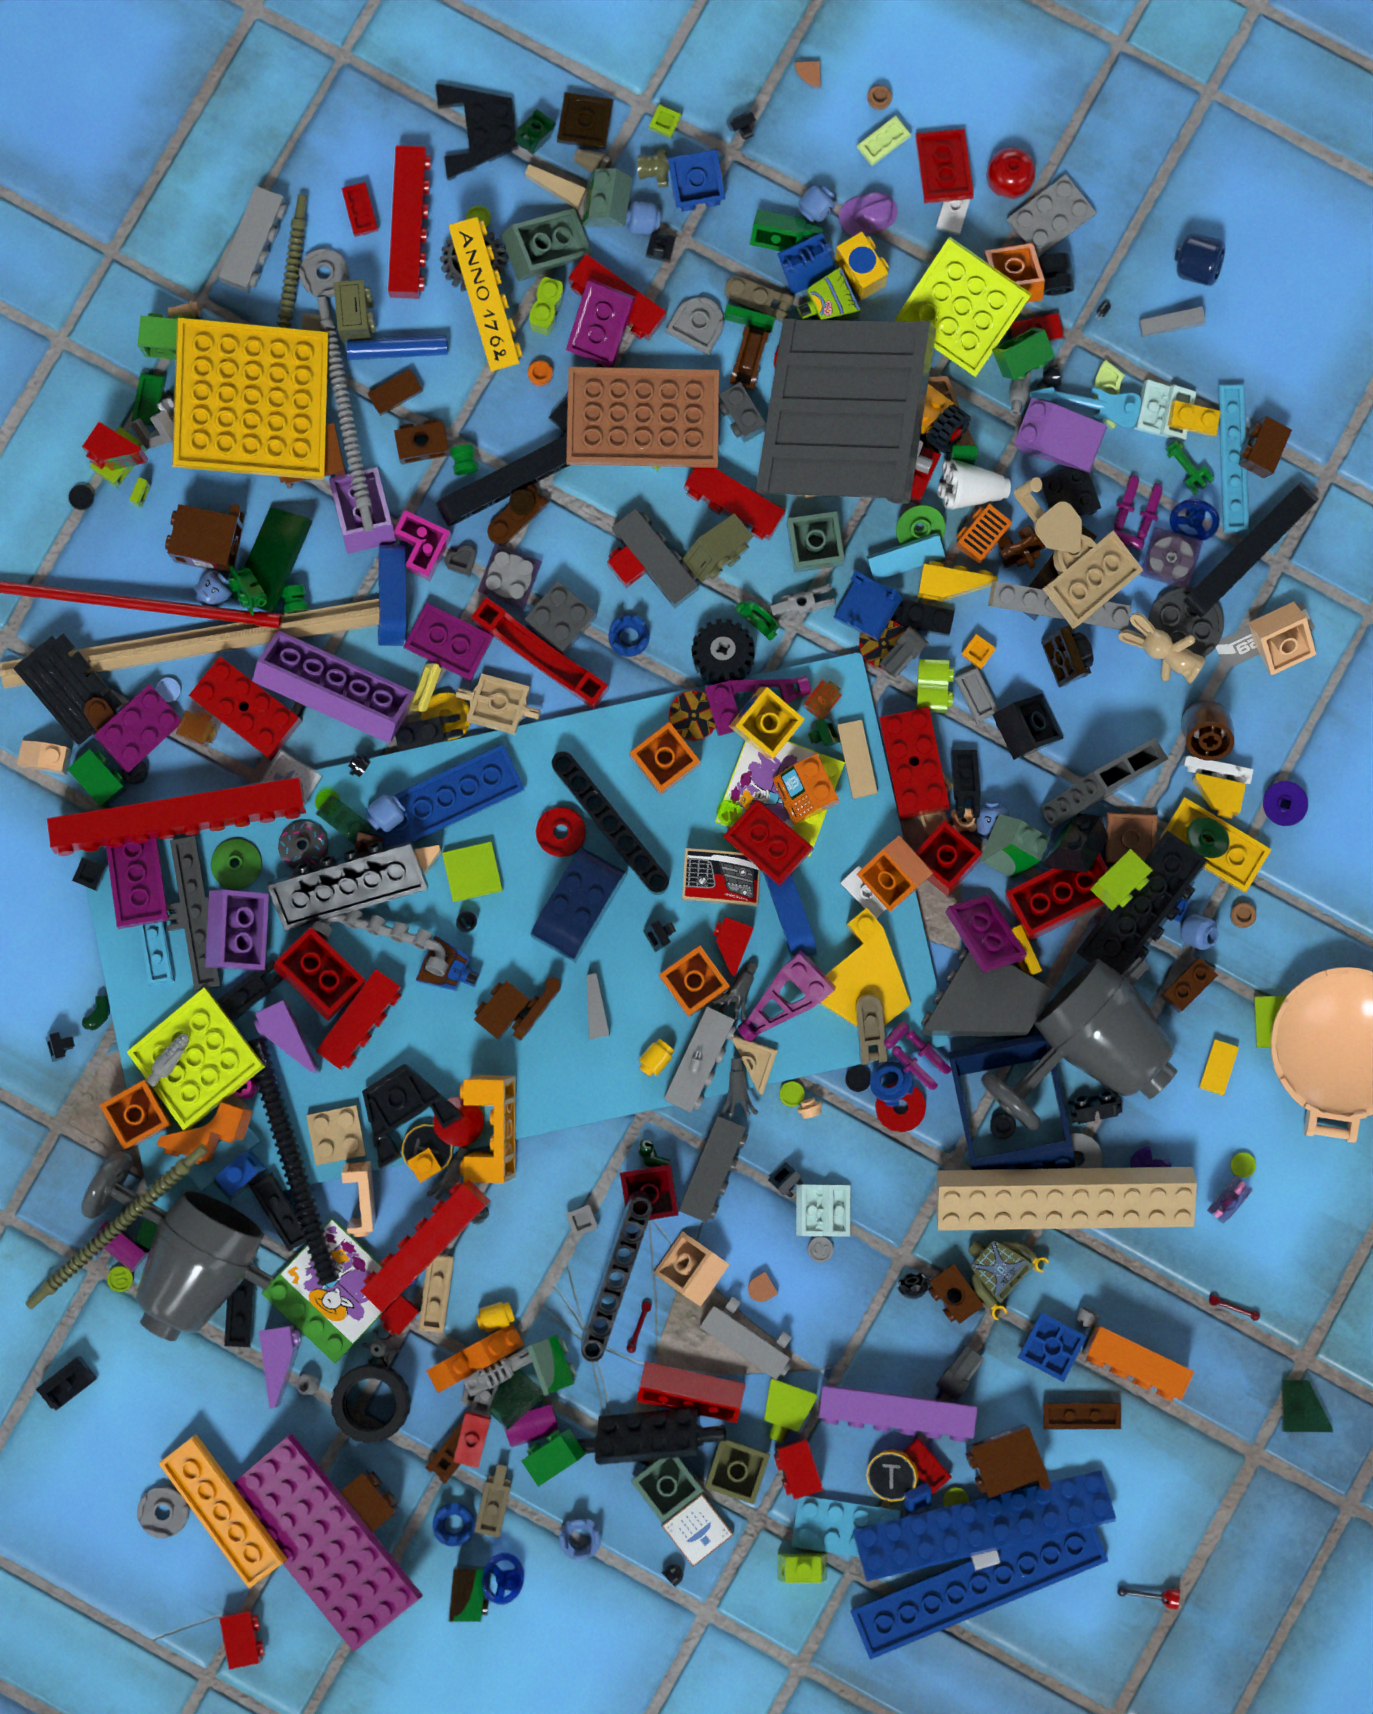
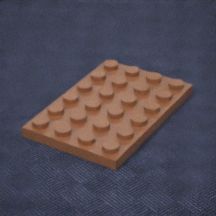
M569 367L567 465L718 468L719 370Z

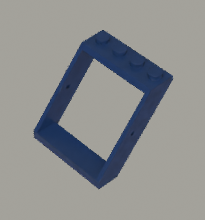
M1042 1034L948 1052L972 1170L1067 1169L1076 1167L1056 1066L1050 1072L1065 1141L975 1159L958 1076L1040 1060L1052 1048Z

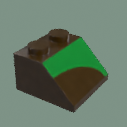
M456 1564L453 1569L448 1622H481L483 1615L487 1616L489 1600H485L484 1596L485 1589H490L491 1574L487 1573V1567Z

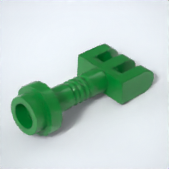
M1176 440L1165 449L1168 452L1166 455L1168 458L1174 456L1190 476L1184 481V484L1193 495L1199 493V490L1194 485L1195 482L1201 489H1204L1207 485L1202 479L1203 476L1209 483L1215 479L1205 466L1197 470L1181 450L1185 445Z

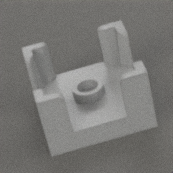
M172 397L164 398L157 404L160 412L150 418L156 428L151 434L140 418L130 424L146 450L173 441L174 400Z

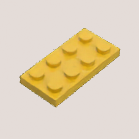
M1184 797L1158 839V842L1168 830L1190 846L1187 839V829L1192 821L1198 818H1210L1217 821L1224 827L1229 836V848L1221 857L1206 858L1209 862L1204 869L1241 892L1246 893L1272 849Z

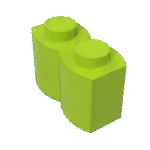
M544 277L539 283L537 301L533 304L529 314L531 331L547 336L553 331L556 323V312L561 307L564 297L561 281Z
M919 659L916 710L929 707L930 712L947 713V708L952 707L953 692H948V683L953 682L954 667H949V660Z

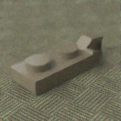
M498 1463L495 1476L488 1475L483 1490L475 1533L500 1538L511 1489V1480L505 1479L508 1465Z

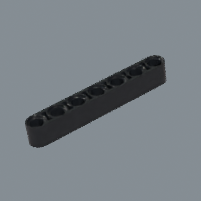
M567 434L439 500L436 506L448 527L453 526L510 497L515 491L525 489L532 483L535 484L570 466L566 462Z
M1300 482L1186 596L1183 602L1202 618L1307 513L1319 498Z
M565 751L556 753L552 758V768L558 778L648 891L654 895L665 893L669 886V879L663 869L573 756ZM561 758H566L570 761V767L566 770H559L556 767L557 761ZM583 778L586 781V786L582 790L574 789L572 787L574 779ZM596 797L601 800L602 805L599 809L592 810L588 807L587 803L591 798ZM608 817H613L618 822L617 826L612 830H608L603 826L604 820ZM630 837L633 840V846L630 849H622L619 846L621 838ZM638 857H646L649 861L648 867L638 869L634 864L635 860ZM660 876L664 879L665 884L661 889L651 887L650 881L653 877Z
M635 1191L628 1198L581 1339V1354L589 1362H596L604 1355L652 1212L651 1198L645 1191ZM639 1200L647 1203L646 1207L641 1210L634 1208L633 1205ZM631 1224L639 1227L635 1233H628L625 1229ZM622 1248H627L631 1251L626 1257H621L617 1254ZM613 1272H619L623 1275L617 1281L610 1279L609 1276ZM605 1296H612L615 1299L611 1304H605L601 1300ZM603 1319L607 1324L599 1328L594 1325V1322ZM590 1343H596L599 1348L595 1351H589L586 1349V1346Z

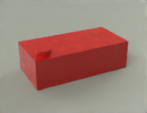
M1099 853L1088 873L1053 868L1006 891L1005 900L1018 924L1022 925L1028 941L1030 942L1104 905L1105 903L1090 889L1108 871V868Z

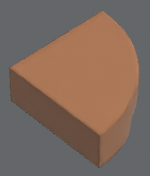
M820 61L795 62L797 75L809 86L820 88Z

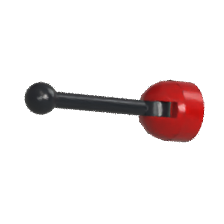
M1120 1586L1117 1589V1593L1121 1597L1132 1595L1160 1599L1166 1608L1178 1610L1180 1589L1169 1588L1162 1594L1127 1590L1124 1586Z

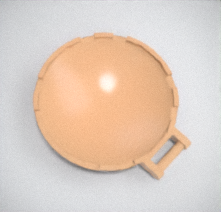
M1339 967L1318 972L1299 983L1286 996L1277 1011L1270 1039L1272 1062L1284 1089L1298 1104L1307 1109L1304 1125L1305 1136L1313 1137L1315 1134L1346 1139V1142L1355 1143L1358 1136L1360 1119L1373 1115V972L1360 968ZM1317 1117L1348 1122L1347 1129L1316 1124Z

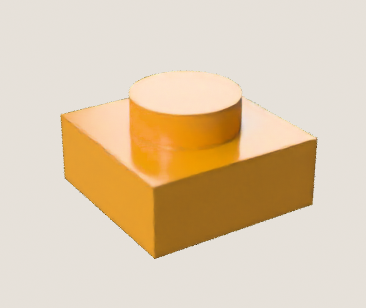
M976 634L961 656L981 670L997 648Z
M430 1148L407 1161L420 1183L442 1171Z

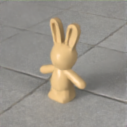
M1138 612L1132 613L1130 617L1132 625L1144 635L1131 630H1122L1118 635L1119 640L1144 649L1148 656L1153 659H1163L1161 679L1163 681L1170 679L1171 670L1176 673L1182 674L1187 682L1191 684L1206 661L1205 657L1186 649L1195 643V637L1188 635L1173 644L1168 633L1155 629L1143 614Z

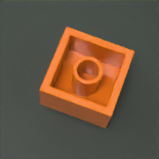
M670 722L629 752L630 758L660 796L699 767L701 763Z
M899 835L856 875L887 910L891 912L923 884L933 872Z
M701 945L659 974V978L688 1018L730 989L729 984Z
M142 1080L99 1105L124 1150H130L173 1126L155 1091L146 1080Z

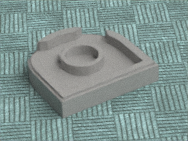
M705 297L692 298L684 301L678 307L665 333L709 356L723 331V314L719 306L711 299Z

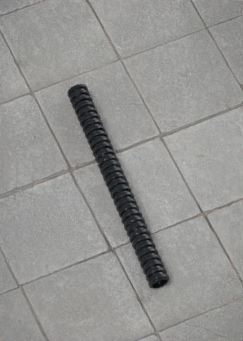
M263 1037L247 1042L265 1066L254 1075V1078H257L258 1081L256 1086L260 1087L258 1093L262 1094L260 1099L265 1103L263 1109L267 1110L265 1113L266 1117H269L267 1122L272 1126L270 1132L274 1133L272 1138L276 1139L274 1145L278 1147L277 1154L281 1156L279 1161L283 1162L284 1165L281 1168L286 1172L284 1177L288 1178L286 1184L290 1185L289 1193L293 1195L291 1200L295 1201L293 1207L297 1208L296 1216L300 1218L298 1223L302 1224L300 1230L304 1231L303 1239L307 1240L305 1246L309 1247L307 1252L312 1257L310 1262L314 1263L312 1269L316 1270L314 1275L319 1279L317 1285L322 1286L337 1281L339 1275L335 1274L337 1268L333 1267L335 1262L330 1257L332 1252L328 1251L330 1245L326 1244L328 1239L323 1234L325 1229L321 1228V1225H323L322 1221H319L321 1216L316 1212L318 1206L314 1205V1202H316L315 1198H312L314 1193L309 1189L311 1183L307 1182L309 1177L304 1173L306 1171V1168L302 1166L304 1161L300 1160L302 1154L301 1152L298 1153L299 1145L295 1143L297 1138L293 1137L295 1131L291 1130L292 1122L288 1121L290 1115L286 1114L288 1109L283 1104L285 1099L281 1098L283 1092L279 1091L281 1086L276 1082L278 1076L274 1075L276 1072L275 1068L272 1069L274 1063L269 1059L271 1057V1054L267 1052L269 1047L265 1046L267 1040Z

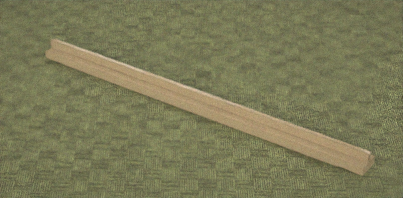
M379 599L282 615L280 629L238 622L72 650L68 655L71 657L79 651L91 665L84 673L89 675L94 670L96 673L267 645L277 630L297 639L374 627L378 626ZM22 659L0 663V677L2 678L4 689L27 685L13 669Z

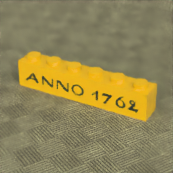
M473 217L449 224L448 228L490 371L519 364L518 358L523 357L519 342H513L511 334L516 331L512 318L507 319L504 309L509 307L505 294L500 295L497 285L502 284L498 269L493 270L490 261L494 260L491 245L486 246L483 236L487 235L484 221H478V217Z

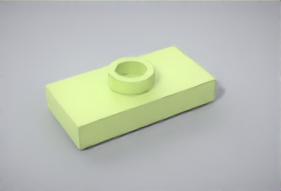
M894 116L860 142L856 148L872 167L909 139L911 134L901 121Z

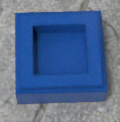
M927 1483L904 1493V1507L909 1516L931 1506V1488Z

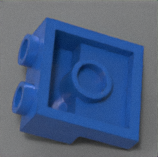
M717 149L668 158L676 208H681V211H690L696 209L697 204L705 203L706 207L720 205V200H725Z

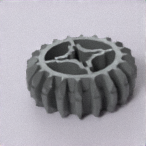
M491 232L487 236H483L485 245H491L494 255V260L490 261L492 269H498L499 273H505L506 269L502 265L507 263V258L503 256L506 253V249L500 247L502 241L500 239L494 240L495 233ZM447 238L446 243L449 247L444 246L441 248L442 253L445 254L440 256V262L444 263L441 266L442 272H448L445 275V279L447 281L453 279L452 286L454 288L461 283V292H465L466 286L463 276L453 265L459 264L457 255H455L453 241Z

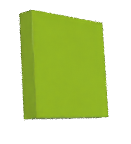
M492 842L442 853L453 903L503 892Z
M1286 996L1253 997L1256 1048L1270 1047L1273 1022Z

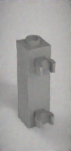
M733 1296L723 1311L713 1306L699 1326L701 1329L775 1380L778 1376L783 1378L791 1367L788 1363L791 1358L782 1353V1351L791 1340V1336L783 1331L772 1346L731 1318L741 1303Z

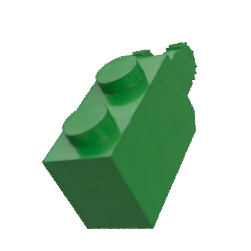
M757 209L749 245L781 252L809 239L803 236L813 237L821 232L824 233V231L818 226L806 224V219Z

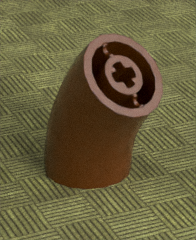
M1210 699L1199 700L1191 704L1184 711L1181 719V730L1186 738V746L1192 755L1205 761H1214L1224 758L1232 751L1234 747V726L1228 710L1223 705Z

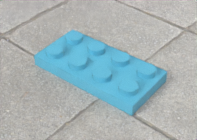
M813 1496L798 1498L791 1547L859 1557L853 1530L900 1519L901 1510Z

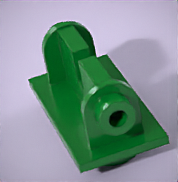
M231 565V577H228L230 588L233 592L237 591L241 606L243 608L246 607L251 616H253V608L266 605L267 596L261 586L258 585V581L250 569L242 567L235 571Z

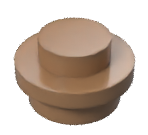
M883 85L872 87L867 95L868 104L875 110L886 109L892 101L891 91Z

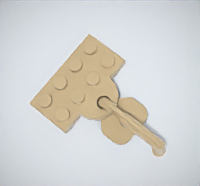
M1034 477L1017 487L1014 495L1034 521L1036 535L1047 548L1054 550V566L1059 575L1047 584L1043 590L1074 629L1144 570L1114 531L1108 533L1098 543H1095L1090 537L1082 535V520L1069 503L1058 502L1047 512H1044L1030 494L1032 491L1039 492L1042 489L1041 479Z

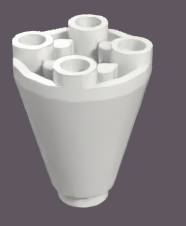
M958 459L944 460L942 466L944 478L943 483H940L938 486V497L943 498L945 508L954 510L1001 501L1003 498L1009 497L1011 490L1009 478H1004L1003 475Z

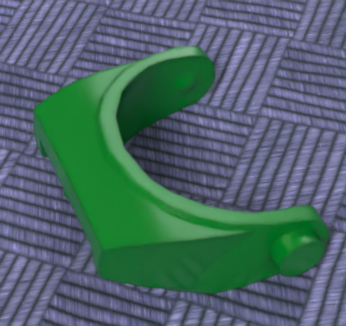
M750 600L743 603L740 602L736 606V611L757 628L769 641L777 636L776 631L780 627V623L758 603ZM755 610V611H757L758 613H760L761 615H763V616L767 619V621L770 623L771 626H769L768 623H767L762 617H760L758 614H756V613L753 612V611Z

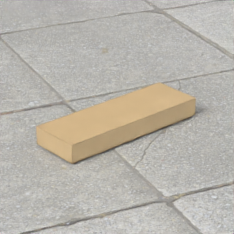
M862 720L838 724L837 729L852 799L878 794Z
M439 1255L426 1268L418 1330L444 1333L454 1263L453 1256Z

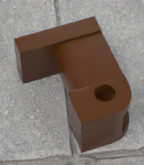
M745 326L738 358L730 379L731 384L736 385L741 382L743 387L755 390L760 372L758 369L765 344L769 342L771 332Z

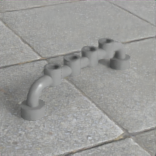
M355 910L347 914L344 913L321 920L320 922L316 921L311 927L327 941L332 933L330 924L341 922L352 929H364L375 936H387L398 943L406 942L413 944V946L421 950L429 949L434 951L436 956L430 957L425 966L434 975L444 976L448 964L445 962V949L437 941L431 940L432 934L430 932L419 929L416 935L408 933L409 927L400 922H395L393 928L385 926L386 920L377 915H372L369 921L362 919L363 913L361 911Z

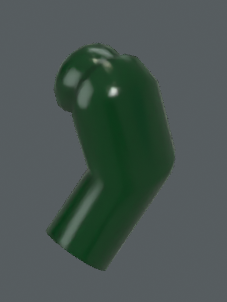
M643 1140L639 1144L638 1153L645 1166L652 1168L669 1165L670 1159L659 1157L652 1141Z

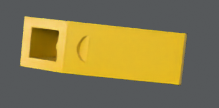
M929 561V564H924L922 567L917 597L942 602L991 587L992 581H998V577L993 576V573L990 571L979 570L978 573L968 572V568L963 566H954L951 569L943 567V563Z

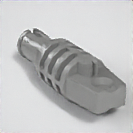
M525 1347L508 1358L503 1357L489 1366L477 1370L463 1382L470 1396L492 1389L512 1378L513 1372L532 1363L528 1350Z

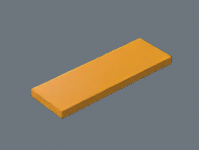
M197 1434L158 1463L248 1588H251L288 1560Z

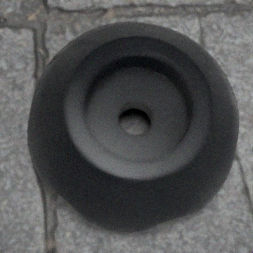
M909 1273L903 1279L898 1280L899 1287L897 1289L902 1296L908 1299H917L922 1297L928 1290L929 1279L923 1273L917 1275Z

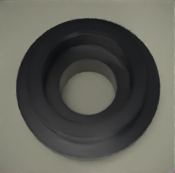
M365 753L361 756L356 754L349 763L348 767L351 768L349 774L352 776L355 774L360 777L369 766L371 761L367 759Z

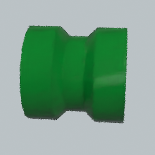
M460 445L450 449L451 458L454 459L455 463L453 465L454 475H467L478 471L477 462L473 457L475 455L474 445Z
M291 585L284 588L281 595L285 600L283 606L284 614L309 611L308 602L304 598L306 594L305 585Z

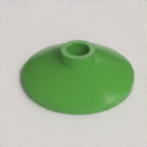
M920 504L908 508L899 517L896 525V536L900 544L938 533L942 540L945 534L943 516L936 508L930 505ZM921 522L922 527L920 529H915V525Z
M231 839L223 842L216 848L211 858V870L214 878L222 886L229 889L238 890L250 886L256 881L261 872L262 861L260 854L251 843L245 840ZM233 859H238L240 862L237 868L231 867Z

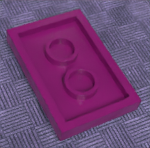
M589 279L566 350L608 368L614 367L636 297Z
M426 603L403 648L471 682L494 637Z
M148 684L97 730L93 736L126 772H130L183 723V720L158 692Z
M990 894L951 905L945 911L983 973L1022 961L1027 956V953L1012 932V929Z

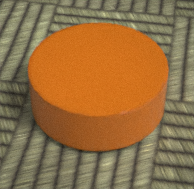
M537 360L529 366L528 378L533 385L542 387L551 382L553 372L549 363Z

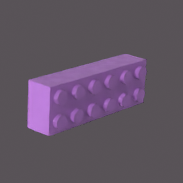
M277 630L258 659L252 680L254 683L389 744L408 715L415 694L414 691Z
M821 1384L817 1411V1416L822 1418V1422L826 1424L838 1425L839 1420L848 1421L847 1425L849 1427L864 1428V1424L873 1425L874 1430L890 1432V1427L899 1428L898 1432L907 1435H915L916 1431H922L929 1438L941 1439V1435L944 1434L950 1435L949 1439L958 1442H967V1438L974 1439L977 1407L971 1404Z

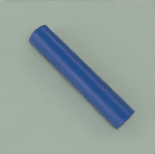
M447 335L347 340L348 360L448 355Z

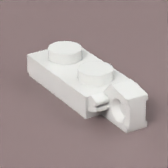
M1184 756L1182 758L1181 766L1187 767V772L1202 774V770L1212 772L1211 776L1226 779L1227 775H1230L1236 782L1251 784L1253 769L1217 761H1205L1192 756Z

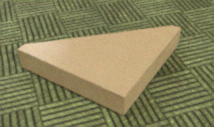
M733 1035L732 1041L758 1093L763 1095L778 1050L752 1041L749 1042L746 1039Z

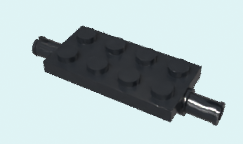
M690 1407L599 1416L595 1438L576 1440L586 1454L595 1453L597 1465L698 1456L699 1446H704V1443L726 1442L725 1436H727L725 1425L703 1427L700 1425L699 1408Z

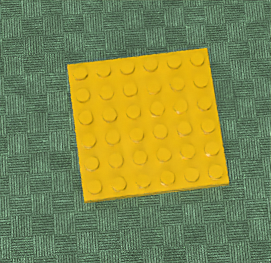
M178 318L172 467L323 480L325 471L328 332Z

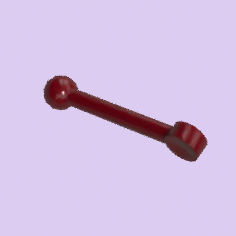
M1214 1295L1209 1298V1303L1213 1306L1220 1305L1250 1316L1253 1321L1260 1319L1258 1311L1251 1312L1221 1301Z
M644 1302L641 1306L642 1313L631 1343L626 1346V1350L629 1353L636 1351L635 1344L647 1312L651 1310L649 1302Z

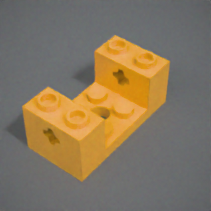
M474 1075L464 1079V1083L460 1085V1098L464 1099V1105L494 1106V1110L490 1112V1123L494 1125V1135H491L490 1138L491 1151H474L464 1156V1160H461L460 1174L464 1176V1182L470 1180L472 1183H506L516 1177L515 1075Z

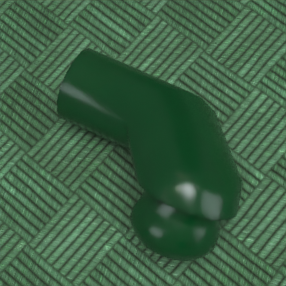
M95 996V1010L89 1016H85L82 1019L84 1029L96 1030L107 1021L108 996Z

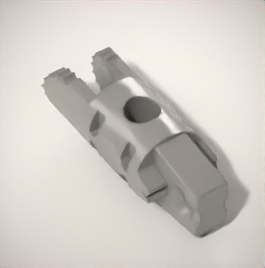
M825 584L781 597V603L770 606L773 617L786 614L788 619L837 605L833 598L815 603L813 597L814 595L832 590L831 584ZM802 599L807 602L804 606L797 604Z

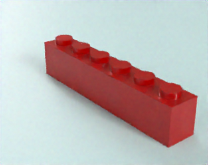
M397 145L395 147L388 281L390 298L420 299V291L425 290V276H421V267H426V252H422V244L427 243L428 235L427 228H423L424 218L428 219L429 204L425 203V194L430 193V179H426V170H431V155H427L426 147Z
M470 1180L463 1184L458 1182L448 1192L451 1197L446 1202L440 1200L432 1208L433 1216L429 1220L424 1217L414 1227L417 1232L411 1238L407 1235L397 1245L400 1250L395 1255L392 1253L388 1254L380 1263L383 1266L378 1273L373 1270L363 1280L366 1285L360 1291L381 1313L414 1282L491 1202Z

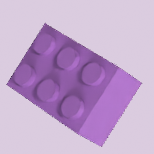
M233 890L209 891L206 968L246 971L265 970L269 894Z

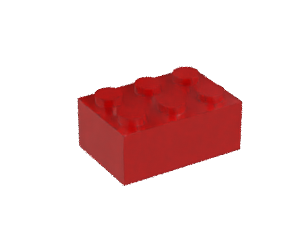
M311 927L274 962L273 969L327 1021L353 998L365 984V979Z

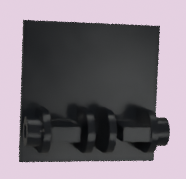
M1068 467L1040 478L1049 509L1058 502H1067L1079 516H1083L1085 514L1097 513V510L1102 508L1089 472Z

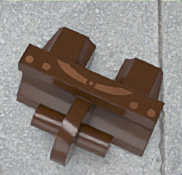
M1030 525L1019 531L1021 541L1014 544L1010 537H1005L998 541L1001 561L1005 569L1015 563L1018 567L1024 564L1029 569L1035 567L1034 559L1041 556L1039 551L1045 549V545Z

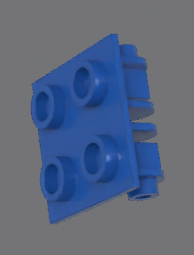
M822 232L777 253L792 295L809 288L836 270L830 255L832 250L829 244H826Z

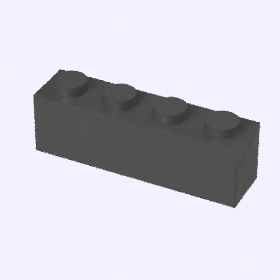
M635 508L612 526V532L624 547L627 546L646 569V574L675 609L698 591L696 583L699 580L691 570L686 571L681 565L683 560L675 550L670 552L665 544L668 542L661 532L657 531L655 533L649 526L652 524L649 517L644 512L639 513Z
M717 1116L679 1208L680 1212L706 1223L709 1218L714 1220L719 1205L715 1204L718 1194L724 1196L729 1183L725 1180L727 1172L734 1171L739 1159L734 1155L738 1147L743 1149L748 1134L744 1133L746 1127Z

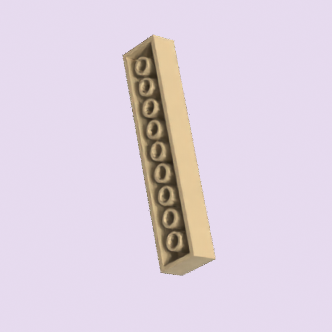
M1193 1167L937 1171L936 1179L938 1231L1194 1227L1197 1181Z

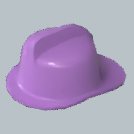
M881 192L868 193L847 201L841 207L839 224L846 233L853 236L860 232L868 235L890 227L895 222L898 214L897 205L887 194Z

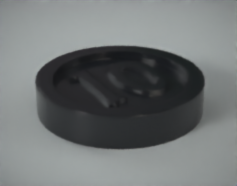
M77 485L70 490L68 499L73 508L86 510L92 506L94 494L89 487Z
M853 1067L847 1072L845 1082L850 1090L862 1092L869 1087L871 1076L865 1068Z

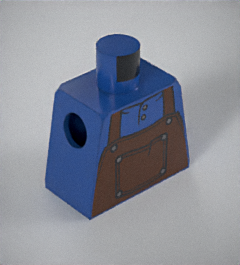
M434 935L433 940L440 943L445 949V962L448 964L444 976H438L430 973L425 968L429 958L436 956L434 951L428 949L416 981L453 991L458 990L461 982L475 987L480 973L467 968L471 958Z
M249 1150L241 1153L214 1177V1183L232 1201L263 1174L267 1168Z

